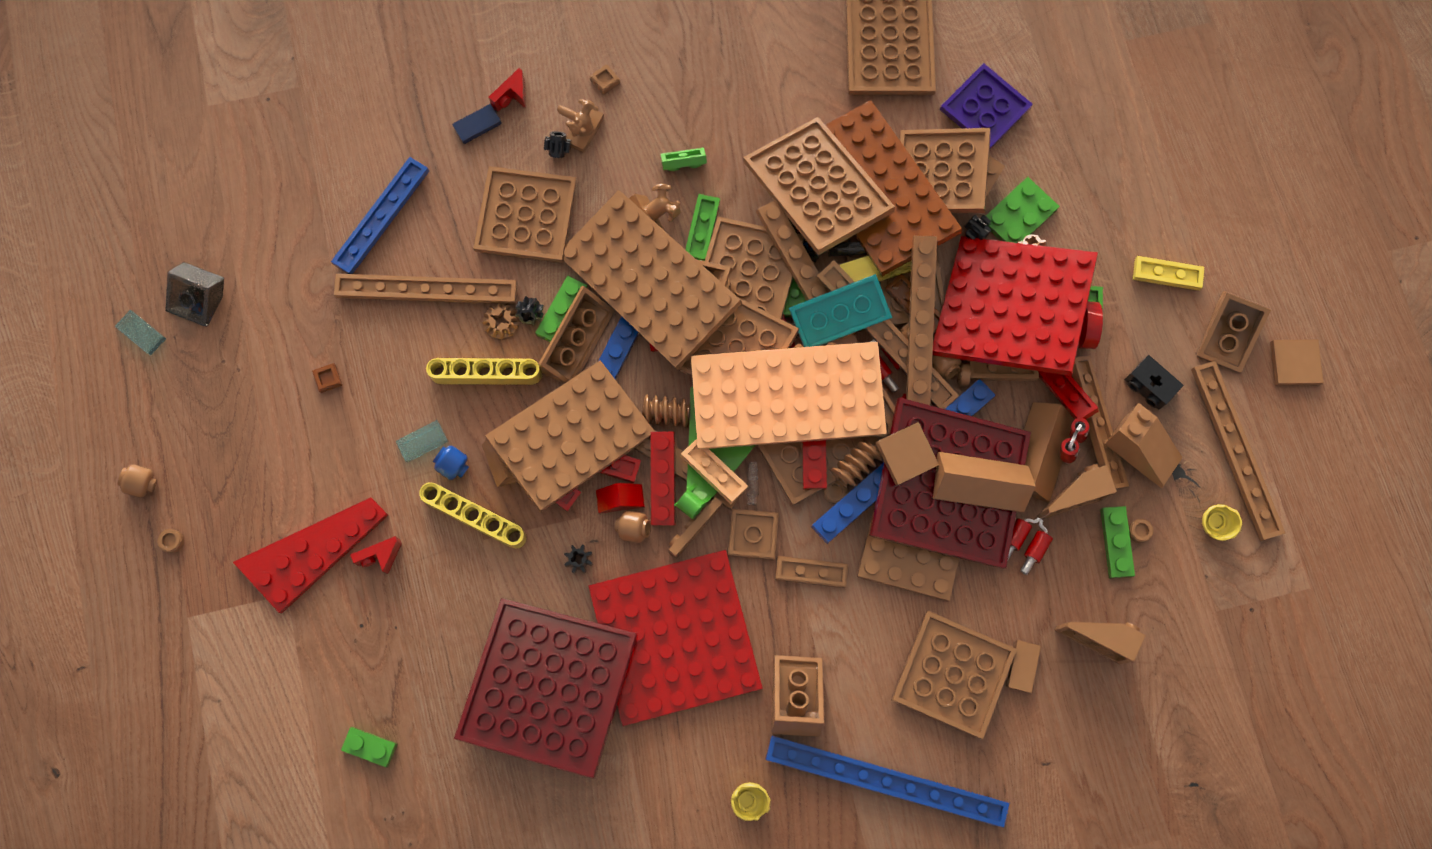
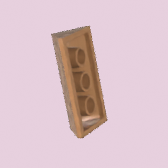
M581 286L538 364L542 374L563 384L582 372L615 311L585 286Z
M1033 402L1023 429L1031 432L1025 463L1026 466H1029L1036 485L1031 497L1047 503L1050 502L1063 462L1060 458L1062 442L1070 438L1071 425L1075 420L1061 404Z
M937 452L939 465L936 466L933 499L1025 512L1036 487L1029 466Z

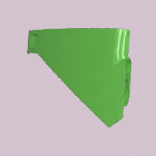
M690 387L689 446L697 439L693 387ZM756 445L712 448L709 450L735 472ZM688 464L687 488L674 506L691 519H694L717 491Z

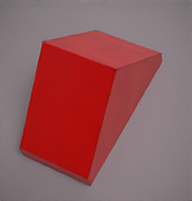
M615 483L596 490L599 514L645 508L642 484Z

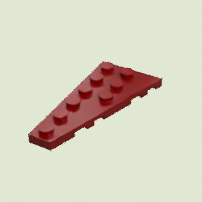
M370 497L244 556L233 563L277 612L282 614L378 526L388 514Z

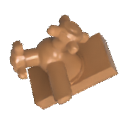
M578 100V103L583 105L581 112L578 113L559 105L557 108L558 113L573 120L572 123L569 121L565 123L570 130L566 139H571L572 148L585 153L604 119V113L599 112L598 107L590 100Z
M661 183L652 187V191H657L658 197L651 202L647 196L634 194L629 198L663 230L664 228L659 220L663 214L669 213V222H672L674 218L681 214L680 202H671L666 197V191L672 190V187L667 184Z

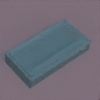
M129 310L115 325L119 331L150 356L166 340L163 335L132 310Z
M436 420L395 442L404 460L408 463L449 441L440 423Z

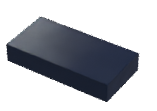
M488 104L452 125L463 144H466L502 123L492 105Z

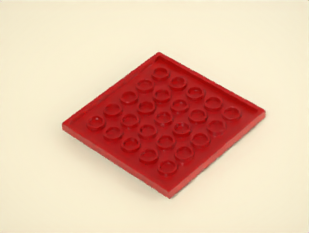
M961 236L933 341L932 355L1072 376L1098 252L988 239L980 240L979 238L973 240L970 237Z
M726 550L588 585L597 623L630 631L638 635L617 703L622 726L763 689Z

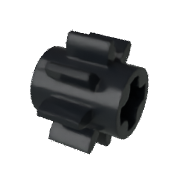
M553 131L550 132V137H545L544 150H549V156L563 158L565 153L570 152L571 139H566V133Z
M974 215L964 226L968 230L965 236L973 240L975 238L985 239L992 231L989 227L992 221L985 215L981 218Z
M525 296L523 302L518 301L516 305L518 311L515 316L519 317L522 324L535 325L536 320H542L544 305H540L537 298Z
M583 544L580 549H576L572 545L570 554L564 553L569 558V561L564 565L566 567L572 565L573 574L577 572V569L586 573L585 567L587 565L593 566V563L588 560V557H591L593 554L591 551L585 553V546ZM577 554L583 557L581 559L582 563L579 565L577 562H573L576 560L575 555Z

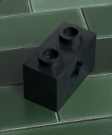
M1147 355L1124 379L1133 391L1139 392L1150 406L1158 410L1164 407L1184 386L1150 355Z

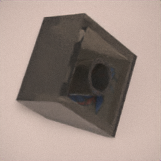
M185 262L181 263L167 272L165 311L207 327L223 298L224 277Z

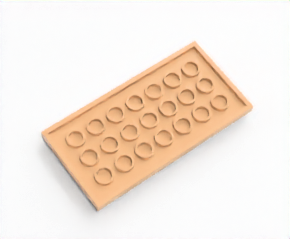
M878 342L691 356L698 450L883 436L887 434Z

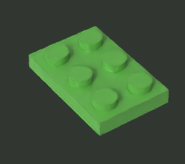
M1027 177L993 208L986 217L992 221L989 226L992 229L991 233L1000 241L1018 243L1023 241L1026 236L1035 232L1060 206Z

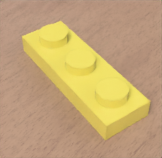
M1142 256L1135 258L1133 280L1198 291L1203 287L1204 267Z

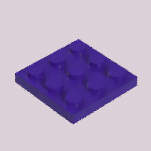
M983 63L941 105L940 110L962 129L990 128L991 149L1031 109L1033 104Z

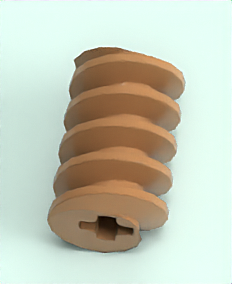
M648 394L645 395L642 415L649 424L655 418L656 425H659L662 419H664L666 426L670 424L671 420H673L675 427L679 425L680 421H682L685 428L688 426L690 403L687 405L685 398H682L680 404H677L676 397H673L671 403H668L666 396L659 402L657 395L654 396L652 401L649 400Z
M865 438L864 442L860 441L857 443L858 449L852 448L850 450L851 455L846 454L844 456L845 462L838 461V468L832 467L830 470L833 476L845 488H848V484L856 487L854 478L862 481L861 472L869 474L870 471L867 466L870 465L875 468V458L881 462L883 461L878 449Z

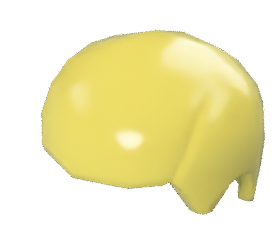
M1218 504L1209 507L1205 511L1201 524L1205 533L1210 537L1226 541L1235 538L1239 534L1242 527V519L1237 510Z
M750 782L744 783L732 794L731 807L736 816L742 820L757 821L769 811L770 798L766 790L760 785Z

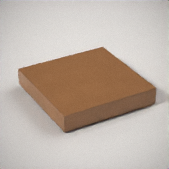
M1318 339L1273 340L1270 342L1275 386L1321 385L1324 383Z
M919 422L875 442L895 485H899L939 465Z
M732 509L728 556L775 560L779 513Z

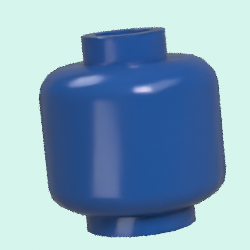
M452 445L447 448L443 446L432 461L435 463V471L448 480H453L457 476L462 478L469 468L466 465L467 455Z

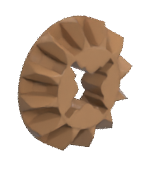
M498 303L493 307L490 306L487 312L484 313L482 323L485 331L491 337L504 339L515 333L519 325V317L515 316L516 310L508 304ZM504 314V320L507 323H501L497 327V322L494 318H500Z

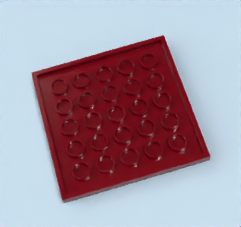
M898 398L896 401L890 435L919 422L936 459L937 452L1020 465H1025L1031 436L1029 431L904 398ZM884 462L869 536L1006 569L1016 518L1015 511L933 499L936 467L899 485H895Z
M501 598L454 739L595 779L638 635L630 631Z

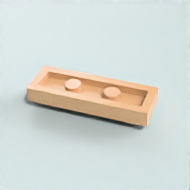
M697 439L681 453L680 457L730 504L748 488V485L709 449L698 450Z

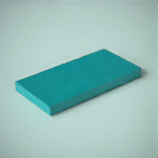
M876 274L789 308L794 323L799 328L798 333L804 347L820 346L893 318Z

